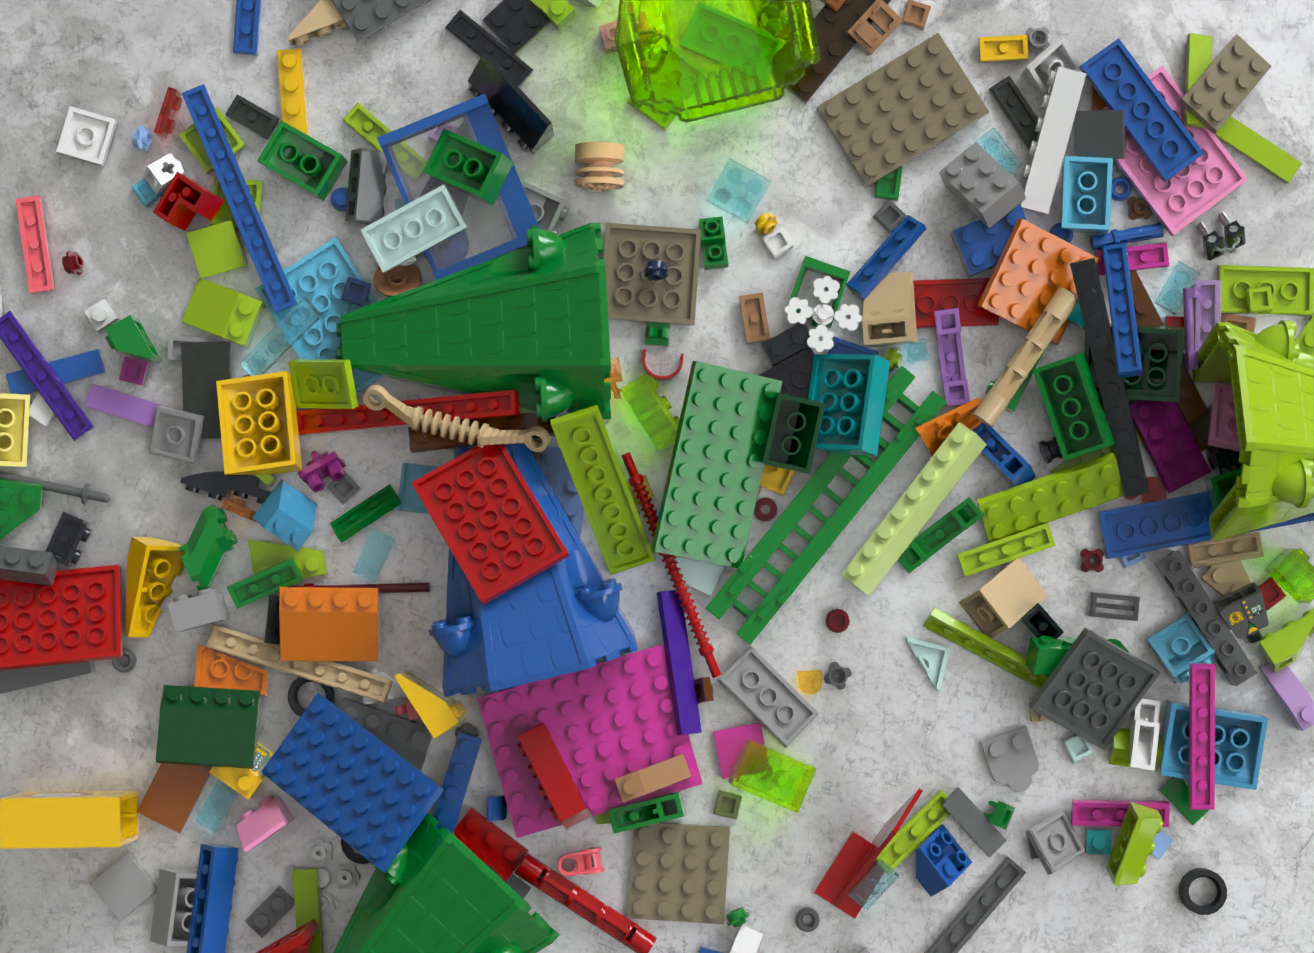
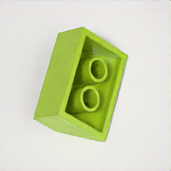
M1130 802L1106 866L1113 884L1118 886L1137 884L1139 878L1144 876L1147 856L1153 853L1155 846L1153 840L1156 833H1160L1163 825V820L1158 810Z

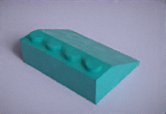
M814 354L808 399L826 403L815 448L816 451L877 456L890 361L877 355Z

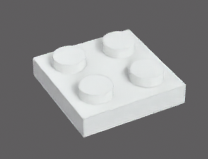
M70 106L56 152L104 166L117 120Z

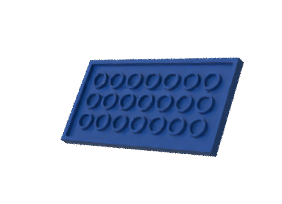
M319 693L314 697L261 771L262 774L383 872H386L444 790Z

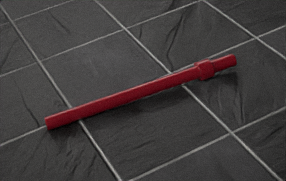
M429 582L316 586L314 583H304V586H289L379 588V593L430 592Z

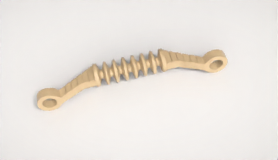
M379 385L370 386L363 396L367 407L376 411L382 410L384 407L411 426L412 430L417 431L420 425H422L423 433H427L431 427V434L436 435L440 429L441 437L445 438L448 432H450V440H455L459 434V442L462 443L468 436V443L470 445H473L475 440L478 439L477 445L481 448L485 445L525 443L530 450L541 452L547 448L550 442L548 431L540 426H534L528 430L500 431L499 429L489 427V424L486 423L479 429L478 421H474L470 427V421L466 418L462 425H460V417L458 416L451 422L450 414H446L442 420V413L439 411L436 412L433 418V411L431 409H428L425 415H423V407L413 408L407 406L391 396L385 388ZM371 394L378 395L381 402L374 400ZM532 436H539L542 439V443L534 441Z

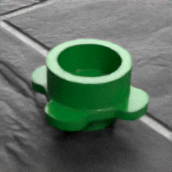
M744 907L726 914L728 919L727 925L733 924L734 928L747 922L746 918L749 917V912H745Z

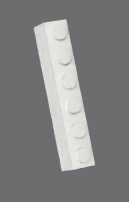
M1060 66L1056 67L1055 71L1051 70L1047 84L1051 85L1049 95L1044 94L1041 108L1045 110L1043 117H1038L1035 126L1038 136L1036 141L1031 142L1028 155H1032L1030 165H1025L1022 178L1026 179L1022 188L1026 199L1020 203L1021 208L1049 214L1087 73Z

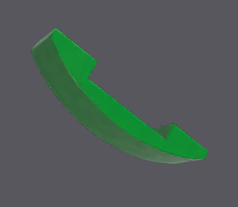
M968 497L914 538L898 561L908 573H911L964 530H967L980 520L984 514L973 500Z

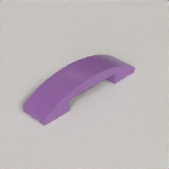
M959 308L934 311L944 399L947 401L945 404L946 406L966 404L970 402L960 334Z

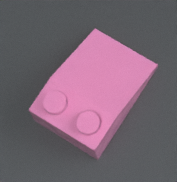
M271 795L259 803L261 808L255 812L250 809L239 817L241 822L236 826L245 853L295 820V817L279 795L275 798Z

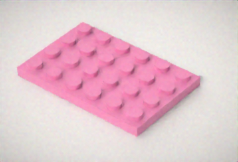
M1161 66L1147 77L1184 125L1185 108L1179 103L1184 93L1165 68ZM1106 106V107H1105L1104 109H1102V110H1110V109H1109L1108 106ZM1184 126L1204 154L1164 183L1125 130V158L1113 160L1171 237L1248 180L1215 134L1208 129Z

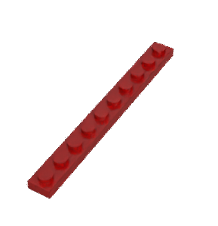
M517 390L401 401L413 408L423 407V415H425L428 409H431L433 411V418L437 411L442 413V420L446 414H450L451 422H453L456 416L460 417V421H464L465 418L475 420L519 415V391ZM366 404L358 405L354 409L297 411L298 432L300 436L409 426L384 407L382 410L376 411L367 407Z

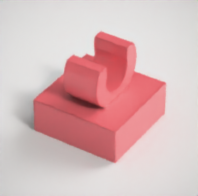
M407 696L404 697L406 704L394 706L396 716L408 714L409 721L420 718Z

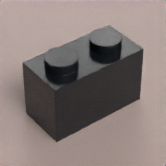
M798 323L762 343L760 347L770 366L773 367L808 348L809 330L805 323Z

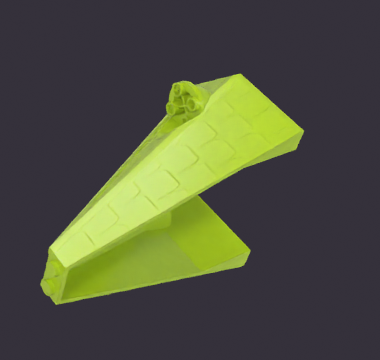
M1280 320L1278 324L1267 327L1258 334L1228 322H1217L1197 351L1198 368L1193 370L1194 382H1232L1240 450L1239 462L1244 463L1242 464L1241 475L1236 476V484L1209 517L1211 541L1222 540L1314 513V357L1299 352V345L1295 344L1297 330L1295 321Z

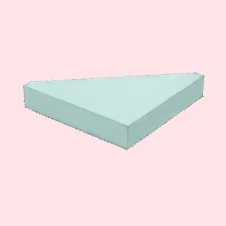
M906 637V642L936 690L940 691L951 647Z

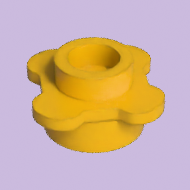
M767 212L756 219L754 224L756 229L759 230L757 232L758 235L769 234L776 228L778 221L775 220L777 218L776 215H771Z

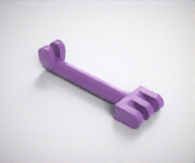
M1183 288L1185 327L1183 363L1189 370H1196L1198 368V353H1195L1193 298L1204 295L1202 288Z

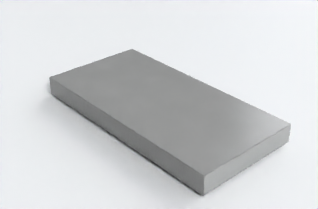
M752 646L717 679L784 748H787L819 714Z

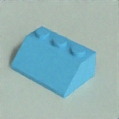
M1064 156L1062 229L1105 234L1110 230L1113 158Z

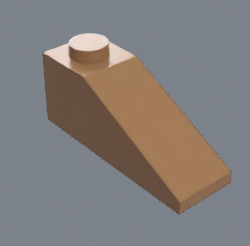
M680 754L616 777L615 781L622 801L626 802L691 777L684 755Z

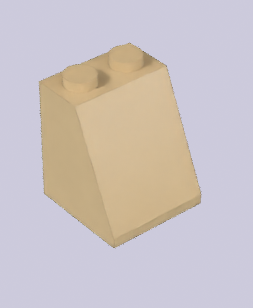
M1017 558L973 590L959 603L980 631L993 638L1012 627L1032 607L1044 600L1047 594L1044 592L1042 585L1029 573L1028 567Z

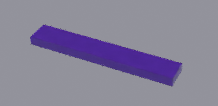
M9 311L0 317V339L71 438L77 441L95 428L13 312Z
M677 590L660 591L656 594L677 736L702 733L686 621L683 613L684 608L680 606L682 601L678 600L679 594H675Z

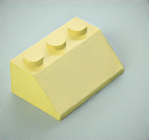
M0 393V466L27 467L30 395Z

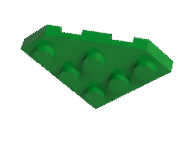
M0 479V540L41 509L44 484Z

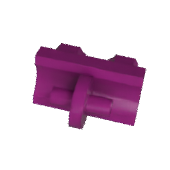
M315 450L311 452L313 460L306 463V468L297 472L300 479L312 491L317 493L325 487L322 479L329 476L334 482L345 477L343 468L346 466V463L335 451L330 454L325 452L320 455Z

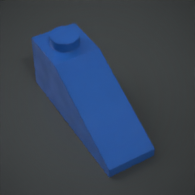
M982 422L972 430L987 444L981 451L983 456L1012 487L1030 482L1036 478L1031 465L992 427Z

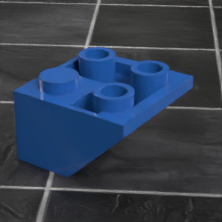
M943 824L916 849V879L930 897L949 887L972 863Z

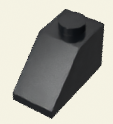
M1039 603L1020 618L1036 638L1049 636L1057 639L1064 633Z

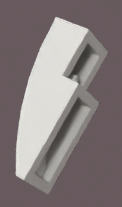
M1142 698L1132 711L1129 768L1155 771L1161 701Z

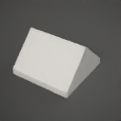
M1061 35L1025 68L1022 75L1044 97V94L1049 95L1051 85L1047 84L1051 70L1055 71L1056 67L1060 66L1080 71V64L1067 41Z

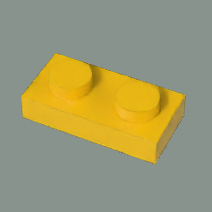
M1027 35L979 37L978 39L980 63L1028 60Z

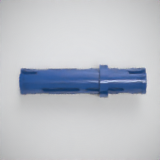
M1161 222L1119 231L1113 229L1105 234L1091 235L1090 244L1092 250L1095 251L1107 245L1128 244L1164 237V230Z

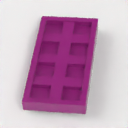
M1140 400L1130 405L1135 430L1168 494L1211 472L1176 402Z

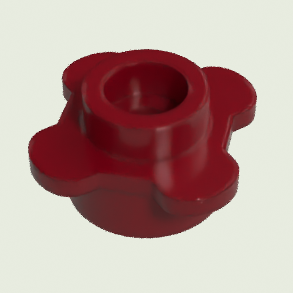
M67 251L66 256L62 258L65 271L68 274H83L84 264L81 256L77 252L71 253V251Z
M1083 549L1080 552L1082 557L1080 569L1082 572L1086 573L1089 570H1095L1099 573L1103 571L1102 557L1104 552L1101 549H1096L1095 551Z

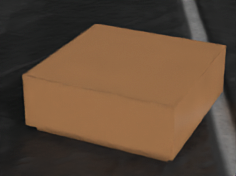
M908 0L901 24L924 30L931 6Z

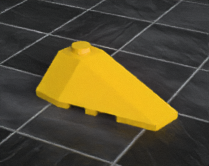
M131 537L127 557V637H149L161 614L160 607L165 597L170 596L172 592L170 587L175 577L180 576L184 564L181 555H184L185 552H179L178 548L183 544L154 537Z

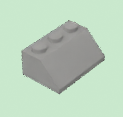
M182 869L159 870L150 936L151 942L164 946L188 945L197 871Z

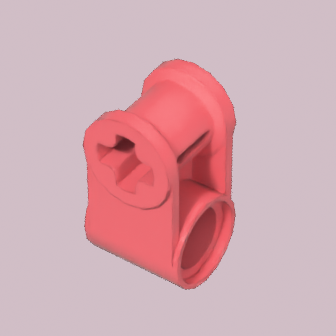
M592 847L564 853L558 859V869L565 876L604 872L605 869L601 865L600 851L602 849L601 847ZM591 855H593L594 866L591 863ZM566 858H571L575 861V867L570 871L564 870L561 866L562 861Z

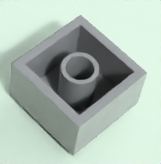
M215 588L197 591L196 597L187 594L174 597V602L168 604L175 632H185L229 620L223 593L215 592Z

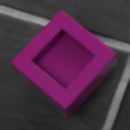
M124 357L119 380L144 386L149 362Z

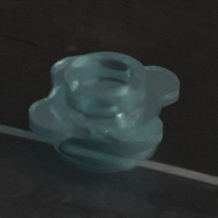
M924 338L918 339L917 343L904 344L909 364H915L916 361L920 360L927 361L930 358L926 347L927 341Z

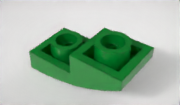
M723 217L699 219L705 270L729 267Z

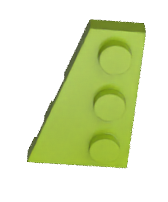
M248 540L253 574L292 557L295 558L304 578L328 574L323 550L301 547L297 551L289 545Z

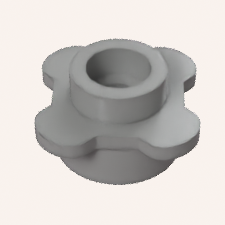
M1046 27L1027 29L1025 34L1028 37L1029 51H1034L1035 49L1046 50L1050 46L1048 42L1049 30Z

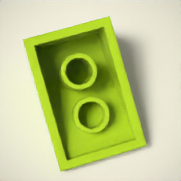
M199 278L181 322L249 348L266 305L258 299Z

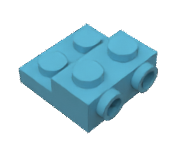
M1188 614L1147 639L1148 644L1158 656L1162 666L1174 683L1179 680L1182 683L1189 680V663H1214V649Z

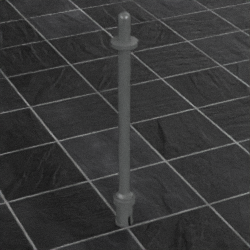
M0 471V479L44 484L43 490L80 497L81 503L85 505L88 500L107 503L111 499L107 493L92 491L91 485L88 483L85 484L84 488H78Z

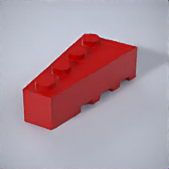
M544 722L518 735L521 743L517 744V747L523 757L528 756L531 762L528 765V769L534 779L539 778L542 784L538 787L544 800L549 798L553 806L549 810L555 822L560 820L567 830L592 817Z

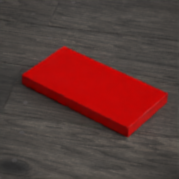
M990 278L913 280L916 329L935 328L934 311L959 308L961 327L998 326L999 316L977 306Z

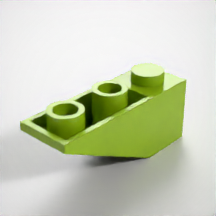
M1314 608L1306 611L1302 615L1303 617L1297 621H1288L1276 633L1269 632L1261 638L1259 650L1275 673L1295 662L1314 633Z

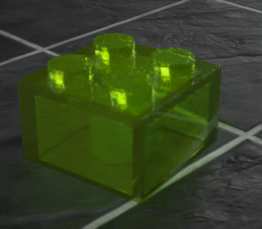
M1296 548L1284 549L1264 570L1297 603H1310L1314 599V566L1308 561L1310 557L1300 548L1298 550Z

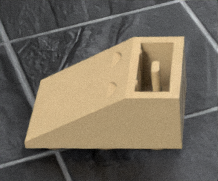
M912 271L887 274L864 300L862 326L865 346L880 347L917 343Z

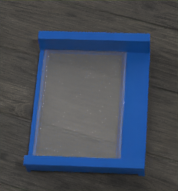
M485 94L377 137L405 205L445 184L423 173L443 129L498 151L512 161ZM514 164L493 206L446 184L468 228L425 250V254L432 268L435 280L527 245V229H531L533 225H538V222Z

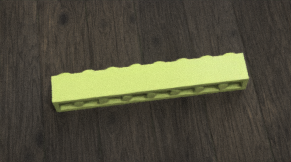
M959 422L841 575L866 595L870 596L987 444L975 432Z

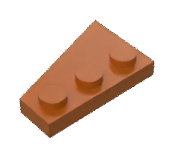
M979 397L915 428L931 457L959 422L970 430L975 429L982 423L973 415L982 401Z
M198 644L194 687L261 691V696L267 697L268 671Z

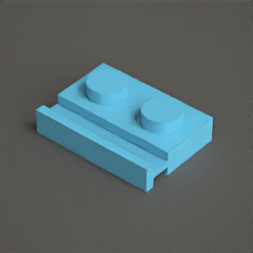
M402 463L399 499L402 504L397 506L398 511L429 514L411 482L438 468L437 466Z

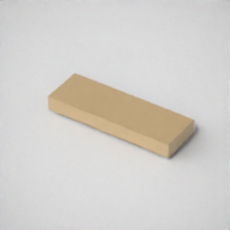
M1260 532L1232 536L1217 541L1207 540L1187 544L1191 569L1264 557Z

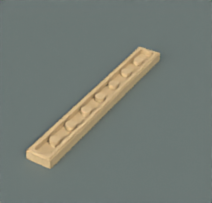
M215 624L212 626L205 647L383 704H386L393 683L390 679L333 661H281L279 644L264 643L263 639Z

